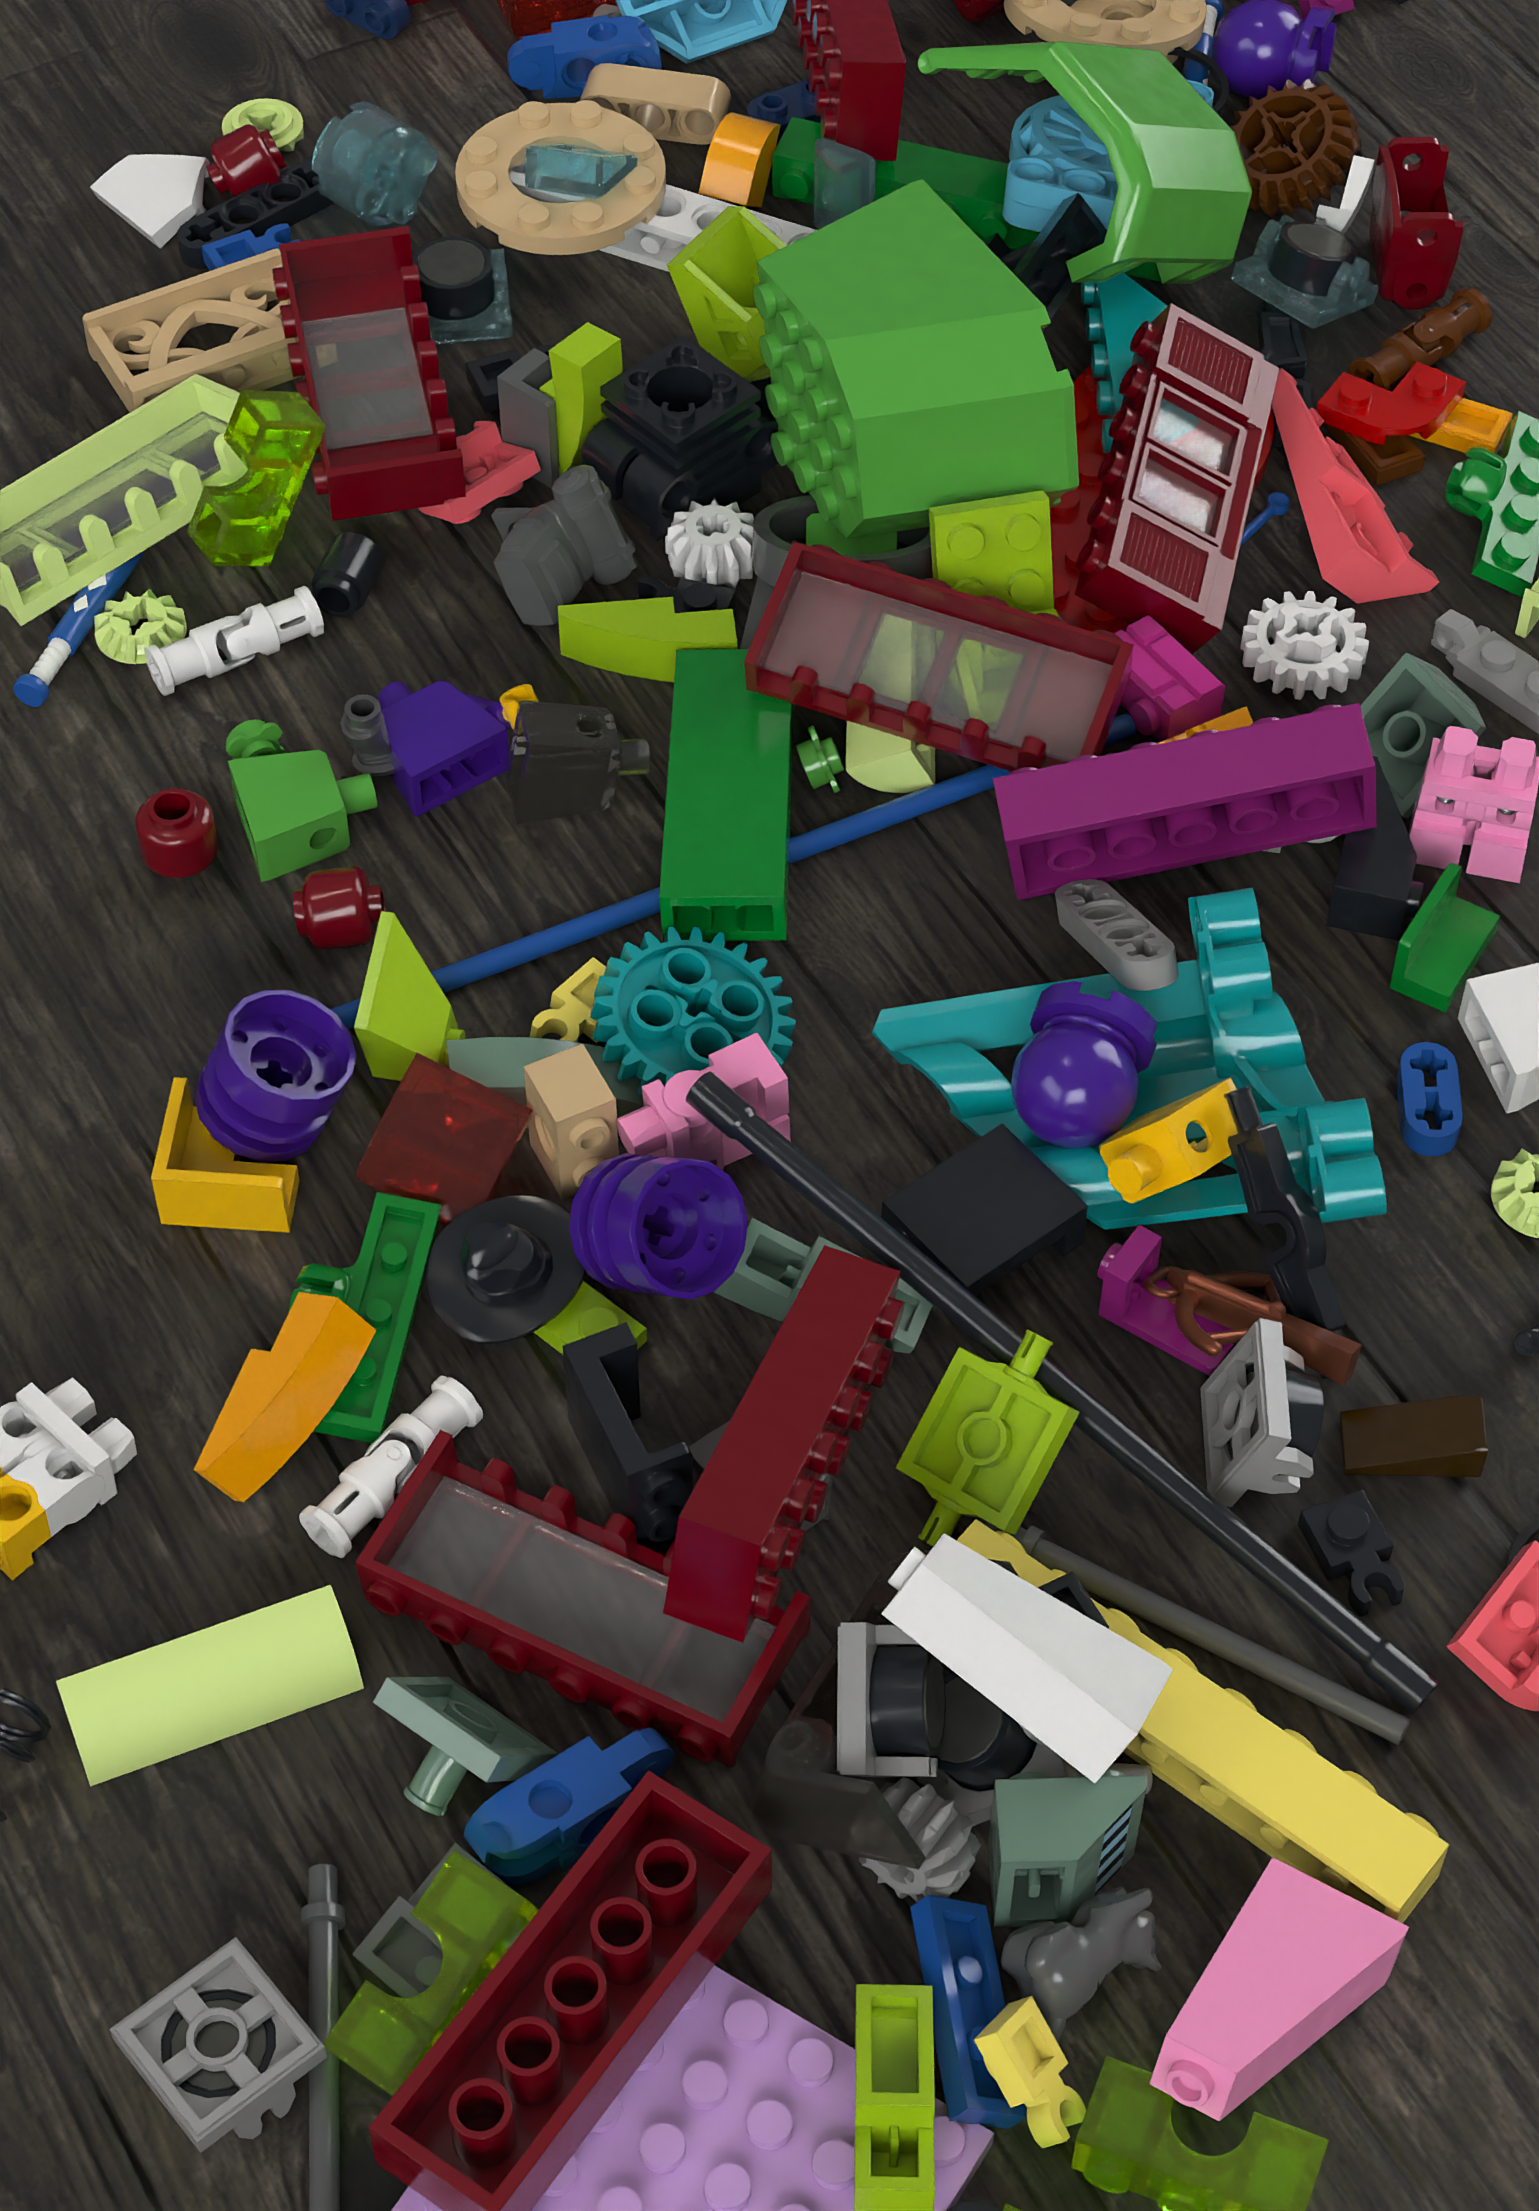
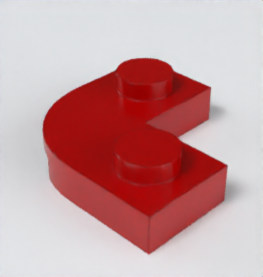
M1418 361L1393 392L1343 372L1319 400L1317 411L1324 419L1323 423L1375 444L1385 445L1386 435L1402 436L1419 433L1423 439H1427L1439 429L1462 400L1466 381Z

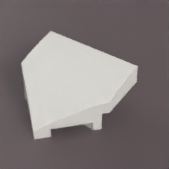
M165 154L128 155L104 173L90 188L99 200L161 249L177 233L181 225L193 216L196 217L206 212L202 205L204 178L209 177L206 166L210 163L206 157Z
M1356 155L1353 156L1340 209L1319 204L1316 223L1329 226L1343 234L1347 231L1358 213L1368 190L1375 160Z

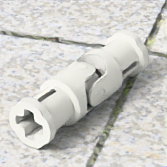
M302 586L294 590V596L267 607L259 603L246 608L239 616H226L190 630L189 637L162 648H158L155 644L144 648L145 659L159 691L166 696L174 693L176 685L205 674L208 678H212L244 665L255 657L254 653L260 652L268 656L280 651V644L308 633L313 637L324 633V622L318 604L310 590L306 586ZM217 646L224 652L227 660H221Z
M443 1375L439 1376L431 1385L432 1394L411 1414H401L368 1447L364 1457L352 1462L339 1475L340 1484L317 1507L308 1505L300 1513V1523L310 1538L320 1548L332 1556L343 1558L352 1549L351 1540L374 1517L383 1518L394 1503V1495L401 1492L440 1430L451 1434L454 1438L465 1426L475 1427L481 1421L483 1411L466 1387L454 1378H447Z

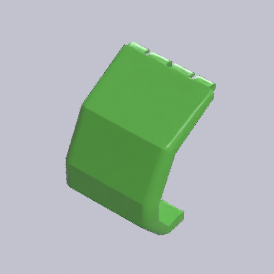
M1059 41L930 48L920 55L918 68L924 74L933 75L943 69L965 71L971 78L992 80L1008 72V75L1023 76L1030 83H1039L1046 79L1106 145L1118 190L1104 243L1066 261L1072 283H1102L1145 262H1158L1156 265L1162 284H1191L1227 267L1233 262L1252 196L1251 185L1235 132L1161 52Z

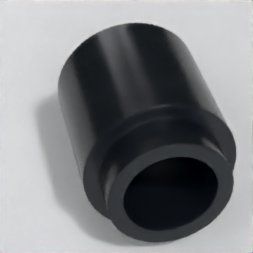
M343 532L332 539L312 579V595L318 607L326 613L337 617H346L365 604L384 565L383 553L371 538L360 533Z

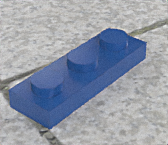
M927 1895L910 1907L924 1985L932 1986L933 2035L949 2121L968 2124L979 2123L982 2126L1010 2129L1027 2118L1026 2106L1021 2104L1010 2108L996 2080L988 2072L983 2056L974 2041L981 2031L1006 2007L987 1907L982 1904Z

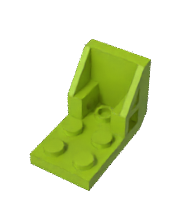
M728 206L667 264V267L700 347L744 378L765 364L759 344L760 336L766 335L764 319L757 310L753 294L754 286L759 285L757 261L788 245L745 206Z
M1043 490L929 508L933 579L943 581L953 590L976 597L984 595L993 596L1003 600L1012 608L1032 614L1049 613L1061 618L1054 609L1049 497ZM936 630L938 652L945 633ZM964 639L943 692L945 701L955 718L964 722L969 718L979 719L985 722L990 730L996 731L1024 657Z

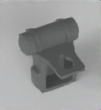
M575 466L562 473L552 486L554 499L533 508H496L492 513V519L503 540L501 550L493 563L505 592L523 624L534 626L554 625L558 622V606L571 605L585 582H589L593 578L602 585L615 584L627 578L632 570L638 566V562L633 554L636 547L625 533L610 500L612 497L610 489L600 480L593 466Z

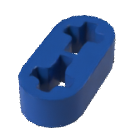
M1431 1042L1415 1043L1402 1054L1396 1080L1401 1136L1404 1143L1412 1151L1424 1156H1441L1451 1151L1456 1145L1462 1124L1463 1113L1458 1065L1455 1056L1447 1048ZM1419 1069H1429L1431 1077L1435 1078L1433 1087H1425L1424 1074ZM1425 1111L1434 1112V1122L1440 1130L1429 1129L1427 1121L1423 1120Z

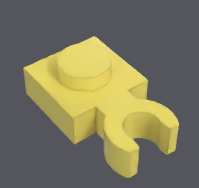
M593 957L553 991L550 1003L552 1009L544 1010L534 1018L530 1037L542 1038L547 1033H556L562 1037L560 1040L578 1042V1037L584 1033L593 1040L597 1020L590 1018V1013L595 1000L594 992L599 977L604 976L606 966Z
M1032 1996L1009 2003L981 2031L974 2041L983 2056L988 2072L996 2080L1010 2108L1025 2104L1028 2126L1041 2148H1047L1066 2142L1070 2138L1066 2127L1084 2122L1088 2118L1085 2105L1074 2089L1065 2086L1059 2076V2073L1068 2064V2061Z

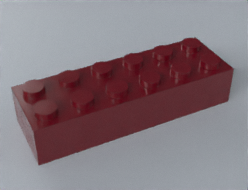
M792 0V25L797 26L798 47L803 48L804 70H809L810 93H815L816 116H821L822 140H829L834 160L896 161L906 60L888 1Z
M826 1245L823 1246L679 1516L663 1614L741 1643L744 1642L756 1617L765 1620L769 1618L781 1586V1579L776 1576L780 1568L791 1571L795 1566L805 1537V1530L800 1528L804 1520L811 1523L817 1521L826 1499L828 1483L823 1481L827 1474L835 1477L839 1476L851 1444V1438L846 1435L849 1429L857 1432L861 1431L873 1399V1393L868 1391L871 1385L882 1388L887 1379L894 1357V1350L886 1348L885 1343L886 1339L892 1341L905 1306V1302L895 1299L901 1271Z
M648 1770L368 2127L376 2164L443 2211H531L772 1889V1849Z

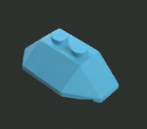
M616 0L622 16L639 18L646 26H649L659 47L687 64L773 34L787 0Z

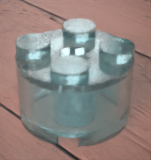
M369 102L355 103L349 106V108L354 110L342 120L335 116L326 125L316 143L312 158V171L319 175L320 186L316 185V187L324 197L370 225L383 226L394 221L398 224H405L416 213L417 200L423 192L429 173L436 166V149L429 145L426 137L420 131L377 105Z

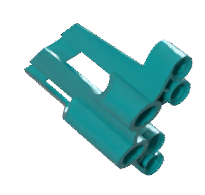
M1253 888L1188 898L1196 959L1177 962L1179 976L1169 986L1149 991H1136L1124 987L1110 973L881 1009L871 1033L901 1065L910 1064L932 1081L947 1100L950 1107L949 1112L978 1138L1003 1123L1088 1206L1086 1219L1104 1230L1248 1213L1238 1171L1237 1174L1187 1181L1129 1204L1123 1199L1121 1193L1111 1185L1108 1178V1168L1100 1155L1099 1145L1110 1137L1088 1148L1058 1147L1039 1139L1028 1129L1012 1103L1010 1082L991 1062L979 1053L1025 1045L1027 1040L1033 1036L1030 1022L1040 994L1053 984L1072 981L1083 982L1079 993L1095 995L1109 1000L1112 990L1117 991L1140 1004L1157 1023V1029L1154 1034L1157 1046L1149 1067L1138 1073L1139 1085L1136 1104L1122 1128L1139 1116L1231 1077L1237 1090L1247 1086L1252 1087L1251 1090L1263 1125L1271 1122L1277 1125L1296 1182L1312 1200L1322 1224L1383 1215L1387 1212L1383 1174L1378 1156L1374 1153L1372 1126L1365 1098H1357L1337 1102L1325 1101L1306 1066L1304 1049L1293 1018L1282 998L1276 991L1272 990L1269 960L1265 943L1261 939L1260 920ZM1190 1122L1187 1125L1186 1138L1189 1144L1194 1140L1197 1144L1207 1137L1204 1129L1199 1124ZM1232 1155L1221 1161L1237 1170Z

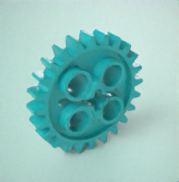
M672 926L668 927L663 943L649 931L644 933L640 949L629 942L625 943L620 959L610 957L604 976L599 977L594 992L595 1000L590 1018L597 1020L593 1040L606 1042L602 1060L604 1062L622 1060L617 1079L623 1081L636 1075L641 1079L637 1095L640 1097L643 1096L642 1086L660 1079L665 1087L667 1081L677 1073L687 1070L701 1071L708 1068L709 1059L701 1057L697 1053L708 1056L755 1033L759 1034L782 1068L793 1043L790 1037L796 1020L787 1016L793 1002L792 998L777 996L783 982L781 976L763 978L762 975L768 962L765 958L757 959L751 963L746 961L744 957L748 945L744 942L732 951L724 948L725 935L722 932H719L711 943L703 942L699 927H693L689 940H681L678 932ZM677 980L684 981V982H686V983H688V984L681 983V982H679V981H677ZM730 1012L737 1013L740 1016H736L734 1014H731ZM644 1021H649L651 1023L656 1024L657 1026L649 1025Z

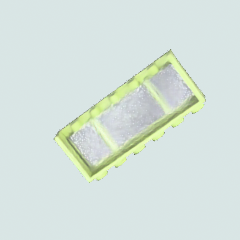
M194 374L1 489L0 605L7 608L19 625L23 626L88 586L96 579L114 570L289 462L272 407L201 375Z

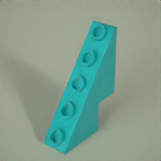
M1125 273L1102 283H1081L1082 305H1091V308H1087L1086 311L1087 341H1096V344H1093L1091 349L1092 377L1102 379V381L1097 382L1098 415H1107V419H1103L1102 422L1103 453H1110L1113 438L1109 436V428L1122 405L1124 395L1119 393V388L1124 375L1132 364L1134 353L1130 351L1131 340L1143 322L1148 321L1151 323L1167 307L1165 303ZM1162 398L1153 436L1170 444L1197 428L1198 417Z

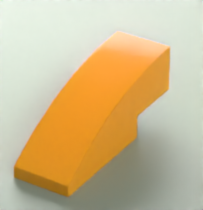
M298 1292L271 1351L250 1350L193 1470L234 1501L245 1502L275 1475L307 1440L328 1413L357 1369L376 1329L338 1297Z

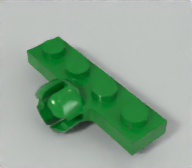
M1518 411L1508 425L1501 456L1482 446L1469 447L1464 453L1471 459L1458 462L1453 467L1447 481L1444 500L1450 508L1469 517H1478L1482 521V532L1471 574L1522 597L1525 588H1529L1533 582L1539 557V420Z
M377 1192L360 1255L355 1264L341 1269L311 1263L303 1266L295 1282L302 1284L299 1289H295L292 1292L288 1313L298 1292L338 1297L376 1329L357 1369L334 1405L314 1429V1432L368 1443H374L384 1432L425 1279L427 1259L434 1244L441 1218L440 1204Z

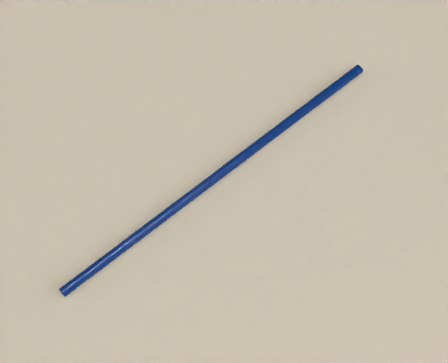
M1128 713L1114 718L1104 746L1135 735V724ZM988 764L790 838L789 864L994 788L993 778L1007 776L1011 771ZM660 887L434 970L431 974L442 992L446 993L660 913ZM361 998L330 1009L336 1013L347 1029L353 1028L355 1025Z

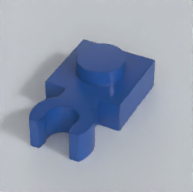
M284 223L272 226L265 232L264 236L258 238L253 235L251 230H247L202 245L204 263L211 271L276 248L280 250L279 244L299 242L300 240H291L290 226Z

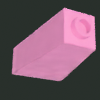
M1272 1857L1166 2034L1149 2084L1171 2095L1176 2101L1185 2106L1193 2107L1217 2121L1222 2120L1385 1985L1409 1927Z

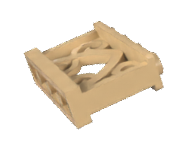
M276 248L86 313L83 316L82 320L89 354L94 361H97L129 412L134 411L194 374L201 375L246 396L298 378L292 376L287 344L296 343L295 338L285 339L279 306L288 305V301H280L273 309L265 312L267 302L277 299L272 268L282 267L280 250ZM207 323L224 324L239 328L229 343L206 351L195 348H176L189 329ZM336 345L315 348L319 370L338 364ZM132 350L140 355H129L123 352ZM149 368V371L135 376L129 371Z

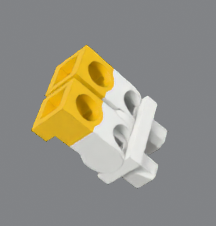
M73 1377L46 1394L31 1382L15 1394L17 1401L0 1407V1569L12 1581L34 1564L32 1552L67 1524L75 1523L85 1517L97 1503L103 1505L117 1494L114 1474L121 1470L137 1454L132 1432L117 1418L111 1417L88 1435L80 1428L97 1413L94 1400L88 1391Z

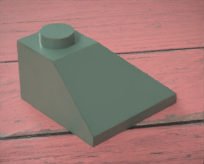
M1407 652L1360 706L1372 754L1378 757L1400 815L1407 819L1412 815L1415 803L1417 802L1426 762L1430 756L1433 737L1441 739L1449 726L1471 729L1478 738L1486 730V726L1475 703L1438 667Z

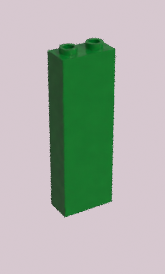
M749 649L676 650L659 892L663 941L668 927L672 926L678 932L681 940H689L693 927H699L703 941H713L719 932L724 933L725 941L786 940L795 704L746 689L744 660Z

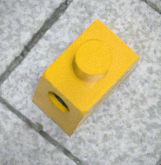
M1231 1077L1139 1116L1099 1145L1100 1155L1108 1168L1109 1181L1121 1193L1126 1202L1132 1204L1189 1181L1232 1155L1228 1145V1138L1238 1134L1227 1100L1224 1098V1094L1237 1090ZM1190 1122L1199 1124L1207 1136L1197 1144L1195 1140L1189 1144L1186 1138V1128Z

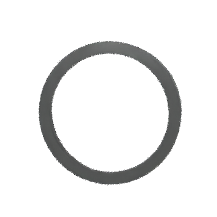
M811 495L794 497L774 503L761 510L754 518L753 570L761 580L775 587L792 544L787 542L806 538V518L811 514L819 513L816 501ZM930 526L897 531V542L909 545V547L875 554H840L841 556L864 563L871 561L881 562L892 567L897 573L916 579H933Z

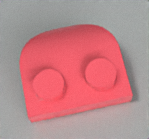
M476 421L473 425V431L467 435L456 437L457 449H461L463 456L466 497L444 500L442 505L417 509L424 514L454 524L468 522L481 513L483 506L498 497L516 493L523 487V481L541 471L535 451L502 442L496 422Z
M1536 1540L1521 1548L1446 1645L1454 1655L1505 1701L1531 1711H1539V1543Z

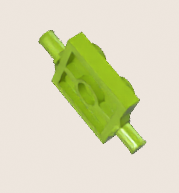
M1027 1329L1009 1366L1004 1363L988 1362L966 1349L958 1348L896 1466V1469L922 1483L931 1497L937 1500L918 1538L934 1546L943 1534L951 1536L961 1515L982 1518L1004 1532L1016 1535L1080 1413L1048 1395L1042 1385L1034 1379L1053 1342Z

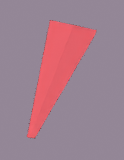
M1281 368L1278 372L1271 405L1322 579L1356 604L1431 591L1439 583L1436 575L1409 555L1408 552L1414 546L1405 533L1396 532L1384 510L1385 504L1344 447L1338 443L1336 444L1329 437L1324 438L1319 429L1324 419L1316 409L1307 408L1296 388V380Z

